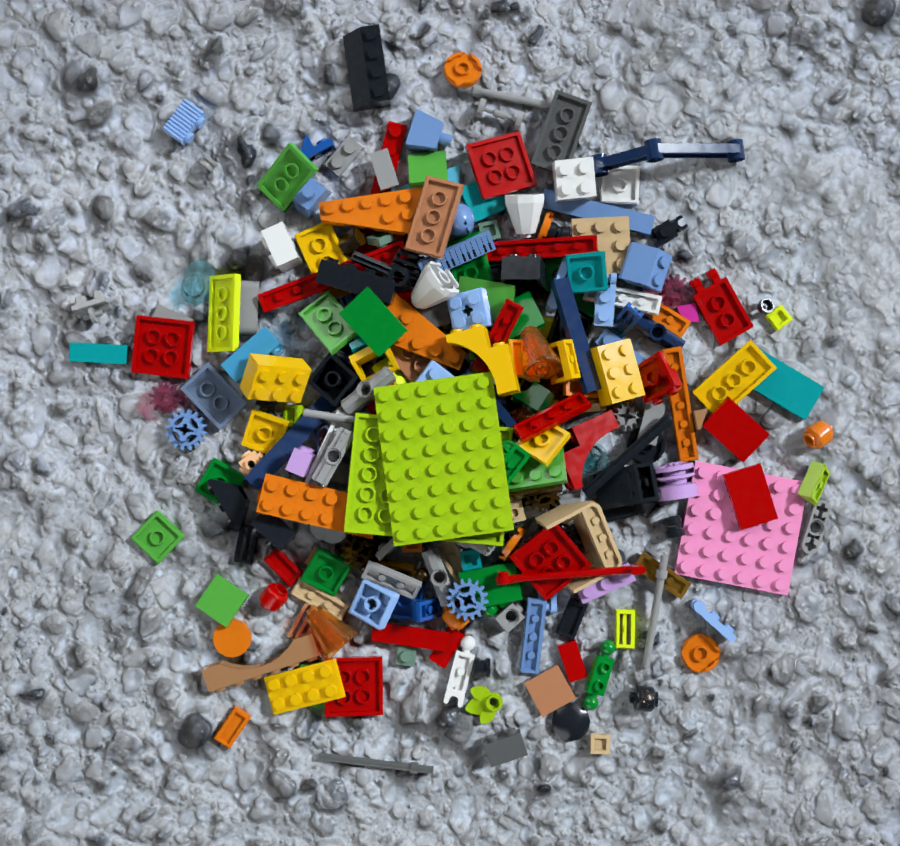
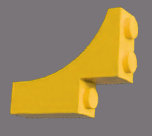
M481 324L469 326L470 329L463 331L462 329H455L451 331V334L446 335L448 344L466 348L476 353L486 363L493 375L499 396L504 397L521 392L512 349L509 344L498 342L491 347L488 330L485 326H481Z

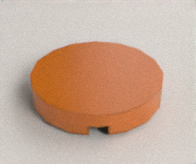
M458 52L447 58L444 65V76L451 85L457 88H468L479 81L482 65L475 55Z
M522 526L517 529L518 533L510 538L502 553L499 554V558L503 561L509 557L525 535L527 530Z
M235 618L228 628L219 624L213 634L214 647L225 657L233 658L242 655L248 650L252 641V633L249 626L242 620Z
M693 634L682 644L681 658L684 664L692 671L708 672L719 662L720 649L716 641L710 636Z

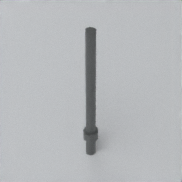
M319 753L318 758L319 761L410 771V774H433L434 766L419 765V762H411L410 764L328 753Z

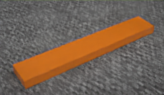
M682 347L661 349L670 368L676 370L683 384L682 387L678 388L680 391L678 394L669 397L671 416L674 420L673 429L678 460L682 462L699 460Z

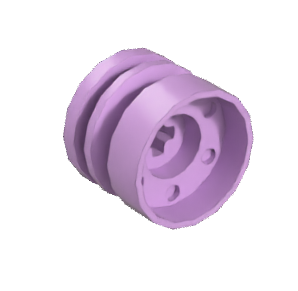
M671 462L654 468L655 473H662V476L656 477V481L664 482L663 486L658 487L659 501L698 496L697 483L687 482V478L694 476L695 472L685 471V469L694 467L693 462Z

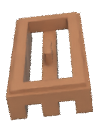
M305 603L299 615L297 616L294 624L292 625L289 633L287 634V637L292 638L293 640L294 637H296L292 633L295 630L297 624L299 623L306 608H309L310 611L308 612L296 636L301 635L304 627L306 626L308 620L310 619L314 611L317 614L314 617L305 635L309 634V632L312 631L314 625L316 624L322 612Z

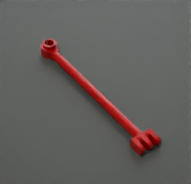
M630 564V566L516 575L509 574L508 571H498L495 578L496 584L503 585L515 582L619 574L638 575L644 574L646 569L642 564Z

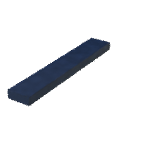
M569 277L554 279L550 281V285L567 340H573L581 375L579 382L582 392L585 394L600 390L602 387Z
M321 395L309 409L332 413L337 407L333 406ZM302 415L250 470L244 479L259 491L263 486L265 474L274 475L291 457L293 449L299 448L325 420L304 417Z

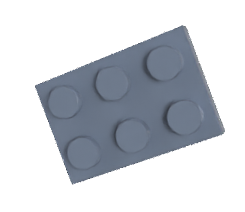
M209 362L180 388L219 430H222L249 404Z

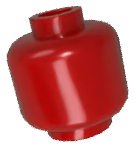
M280 583L268 584L259 595L261 607L266 611H278L288 600L287 589Z

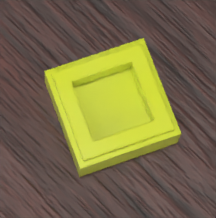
M779 305L772 312L764 316L775 331L780 330L793 320L782 305Z

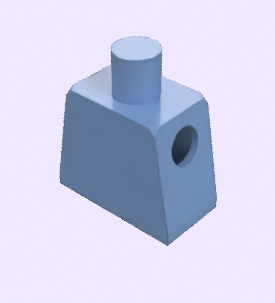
M416 109L405 145L406 149L435 152L439 144L450 147L453 136L443 133L444 123Z
M310 178L294 197V208L310 220L319 209V202H325L332 192L319 181Z

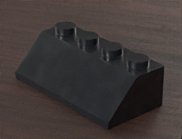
M379 24L359 27L343 36L353 110L358 112L391 107Z

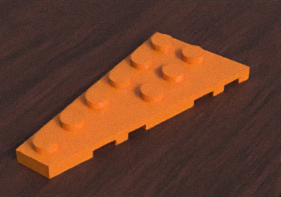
M423 187L319 202L321 222L344 227L346 225L354 226L359 229H374L377 232L409 235Z
M395 294L393 304L383 302L408 329L393 344L394 346L460 371L467 354L466 351L461 347L448 344L446 335L397 294Z

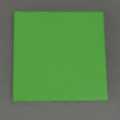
M446 151L408 153L410 187H423L426 175L448 180Z
M157 510L131 539L157 564H160L186 535Z
M216 574L195 606L228 628L249 597V594L221 575Z

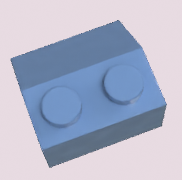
M630 242L618 278L645 292H661L672 255L658 248Z

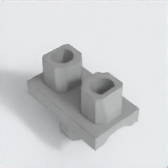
M101 290L92 293L93 300L88 301L85 296L75 297V305L71 306V309L79 319H91L92 323H98V317L102 316L103 312L112 310L111 303L106 299L105 294Z

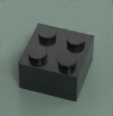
M509 254L508 257H502L501 280L504 284L515 285L516 290H545L547 268L541 256L537 254H528L527 256Z
M329 352L310 375L307 383L333 406L340 407L341 401L355 390L361 379L355 369L338 354L331 355Z
M260 513L251 523L253 527L251 531L259 539L265 538L267 540L266 545L273 552L276 550L281 552L296 536V532L279 517Z

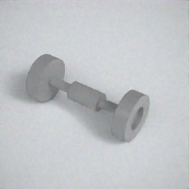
M481 98L476 117L482 118L485 111L503 120L516 121L514 129L520 130L525 112L519 110L516 118L498 109L485 108L487 100Z

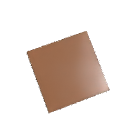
M558 664L524 681L542 717L576 699Z

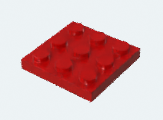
M520 131L466 144L465 149L482 201L537 186Z
M136 315L131 372L190 379L195 321Z
M559 524L548 530L543 528L509 555L510 559L523 574L581 570L592 566L591 562ZM575 578L530 582L547 601Z
M382 656L324 657V661L336 658L346 695L343 698L325 702V717L383 715Z

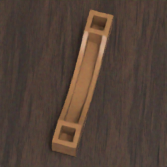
M314 630L305 635V632L300 636L294 637V640L282 653L263 663L240 665L221 660L204 666L201 672L208 692L215 691V693L225 690L227 686L233 685V687L245 683V680L251 679L254 681L262 678L263 674L270 673L272 675L280 672L281 668L287 666L288 668H294L299 665V662L305 660L306 662H312L318 659L317 656L320 655L321 650Z

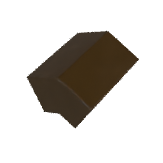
M354 227L340 236L339 247L345 256L367 243L364 238L365 232L358 227Z

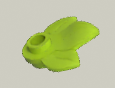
M485 686L470 688L474 698L468 702L465 710L471 714L480 715L481 724L491 722L495 717L496 711L500 710L503 705L501 695L496 692H490ZM492 698L497 700V703L494 705L490 703Z

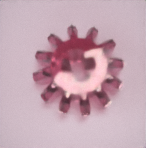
M669 274L667 279L665 278L662 287L663 291L658 293L659 296L664 295L662 303L669 300L668 306H672L673 303L679 306L680 301H687L685 296H689L690 292L685 289L689 288L690 284L684 285L685 277L679 280L680 274H676L675 277ZM676 287L675 293H671L672 288Z
M166 381L165 385L159 382L158 388L152 387L155 393H150L149 397L154 398V400H151L149 403L150 405H155L154 410H160L161 414H165L166 411L173 413V407L175 409L179 408L176 402H182L181 398H177L182 392L176 391L177 385L175 384L171 386L168 381ZM163 394L167 395L168 401H163Z

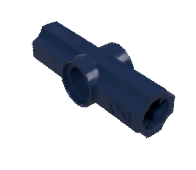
M645 315L632 327L646 336L651 342L657 343L665 349L678 346L683 348L686 342L667 330L664 325L656 323ZM635 316L631 318L628 325L636 318ZM654 328L661 331L660 338L653 336L652 330Z

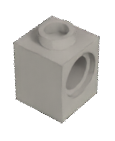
M510 602L494 617L505 631L509 633L525 618L523 614L525 610L518 602L516 604ZM508 611L516 612L515 619L508 620L506 613Z

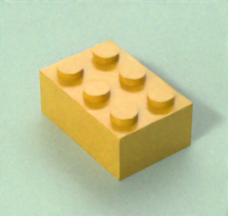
M630 338L590 349L602 389L597 390L601 407L645 395Z
M250 353L239 388L246 398L250 400L301 403L311 368L302 358Z

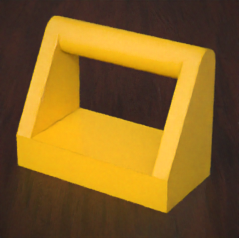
M572 339L557 341L543 347L551 385L581 378ZM557 347L564 373L562 378L557 376L552 349Z
M369 346L349 356L350 362L361 381H367L373 376L371 375L366 378L361 365L378 357ZM389 348L385 353L392 365L388 366V368L395 372L400 368L391 348Z

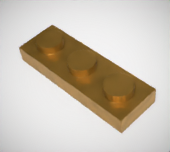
M642 551L634 564H642L646 569L643 575L656 583V569H659L660 562ZM667 567L668 575L667 579L664 580L663 588L679 599H682L692 583Z

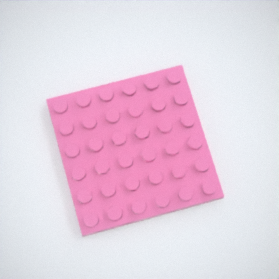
M694 461L692 472H695V475L691 477L690 482L697 483L698 496L687 498L682 522L685 535L679 538L673 571L678 575L788 596L805 499L798 494L803 481L764 474L778 519L740 530L722 475L738 469Z

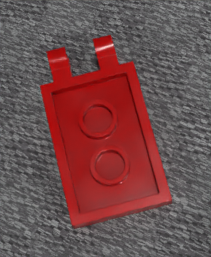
M713 268L705 272L712 285L704 289L699 278L691 280L689 284L696 293L691 296L693 301L696 303L716 342L721 346L754 326L727 277L721 279L717 270Z

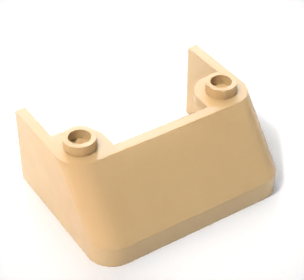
M584 501L561 504L535 518L536 522L547 530L560 523L566 524L573 521L586 550L583 554L592 564L588 569L620 567L622 565V558L600 505L596 502ZM606 576L575 578L566 587L575 594Z

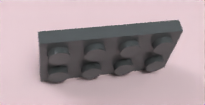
M556 89L530 162L531 165L553 172L552 163L554 161L573 159L592 102Z

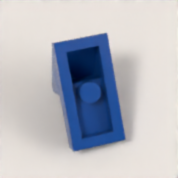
M307 134L301 148L303 154L311 162L336 150L331 138H323L313 147Z
M438 597L411 600L412 619L416 622H423L442 616V608Z

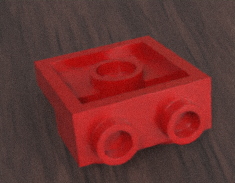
M658 351L638 364L645 395L641 396L644 404L657 406L664 402L663 398L667 395L670 397L680 392L678 388L682 387L683 384L676 370L670 368L663 351Z

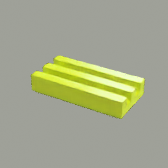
M615 609L614 644L616 648L635 649L634 609ZM620 614H622V644H619ZM627 614H630V644H626Z

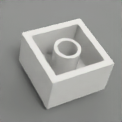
M593 157L556 160L552 163L555 202L592 199L597 196Z
M283 221L261 231L263 234L261 241L265 249L267 248L268 252H271V255L268 256L276 269L279 268L282 272H285L303 263L291 234Z

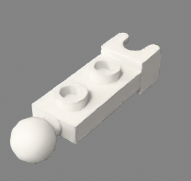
M468 635L461 639L462 651L456 650L443 699L445 704L449 702L450 697L455 696L458 698V707L463 705L475 654L470 653V650L476 645L475 639Z

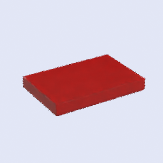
M728 396L702 424L706 430L742 462L770 436L767 431Z
M761 463L722 474L740 530L778 519Z

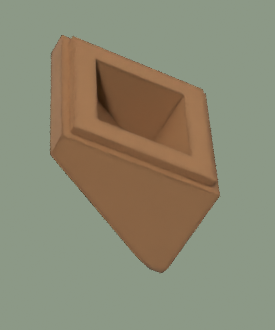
M707 409L691 411L694 430L701 429Z

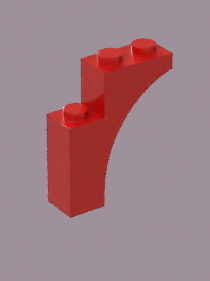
M612 410L566 430L571 435L568 442L574 447L564 452L568 483H564L566 489H569V492L583 487V466L591 448L601 437L619 428Z

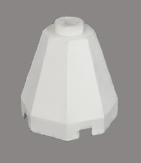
M544 194L504 195L505 205L515 233L520 234V238L531 237V234L536 233L544 204Z
M430 261L425 265L411 293V302L416 308L427 309L449 300L459 293L457 289L459 287L458 282L448 269L443 271L439 268L442 266L439 262Z

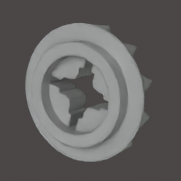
M623 401L612 409L619 425L618 430L628 432L639 426L642 417L641 410L636 404L630 401ZM628 408L629 415H632L634 418L628 419L625 425V419L618 415L625 414Z

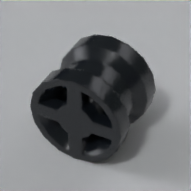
M475 657L474 677L484 675L490 678V658L481 660Z

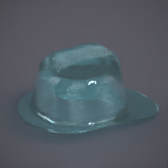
M196 260L191 262L185 270L181 283V295L186 302L192 305L202 304L209 298L210 276H215L214 268L209 262Z
M595 443L588 453L583 466L582 479L590 475L599 474L611 461L601 444Z

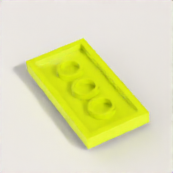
M241 274L210 276L207 352H235L239 349Z

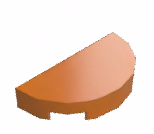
M547 211L537 239L546 238L554 216L552 212Z

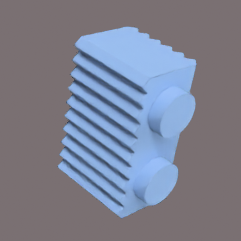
M183 99V102H181L162 129L167 135L182 146H185L186 143L190 144L193 141L195 131L204 126L207 116L187 99Z

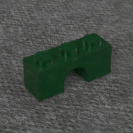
M493 378V384L495 387L494 389L497 391L496 384ZM533 382L532 386L526 391L509 395V400L517 405L520 403L526 406L525 409L533 415L536 412L539 413L545 410L554 398L550 390L536 382Z

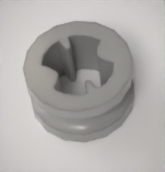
M205 154L203 155V160H199V163L211 173H213V168L218 166Z

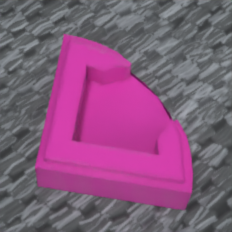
M696 303L676 307L678 314L693 323L699 322Z

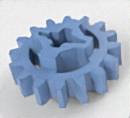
M181 409L180 415L174 412V419H167L170 425H165V428L169 429V432L165 433V435L171 437L168 440L169 443L175 442L174 448H178L181 445L180 448L183 451L186 449V446L188 450H193V445L200 447L199 441L205 442L202 436L208 434V432L204 431V428L208 425L202 424L205 418H198L199 412H195L192 415V410L188 409L187 413H185ZM181 418H183L182 422H181L180 424L176 425V423H177ZM194 420L196 421L198 428H196L193 424ZM187 427L194 432H185L179 428ZM175 432L180 436L179 439L176 437ZM197 435L193 441L189 442L191 437Z
M469 577L467 582L460 578V584L453 582L455 588H448L451 595H446V599L451 601L447 603V607H453L450 613L457 612V619L462 615L464 621L467 620L468 616L474 620L475 614L481 617L480 610L486 611V607L483 604L489 602L484 598L488 593L482 592L485 587L484 585L478 586V580L472 583ZM469 586L467 590H459L462 587ZM476 591L480 594V601L475 599ZM468 595H470L472 601H467L466 603H464V599L462 597H468ZM454 597L460 601L458 608L454 603ZM469 608H475L473 611L466 612Z

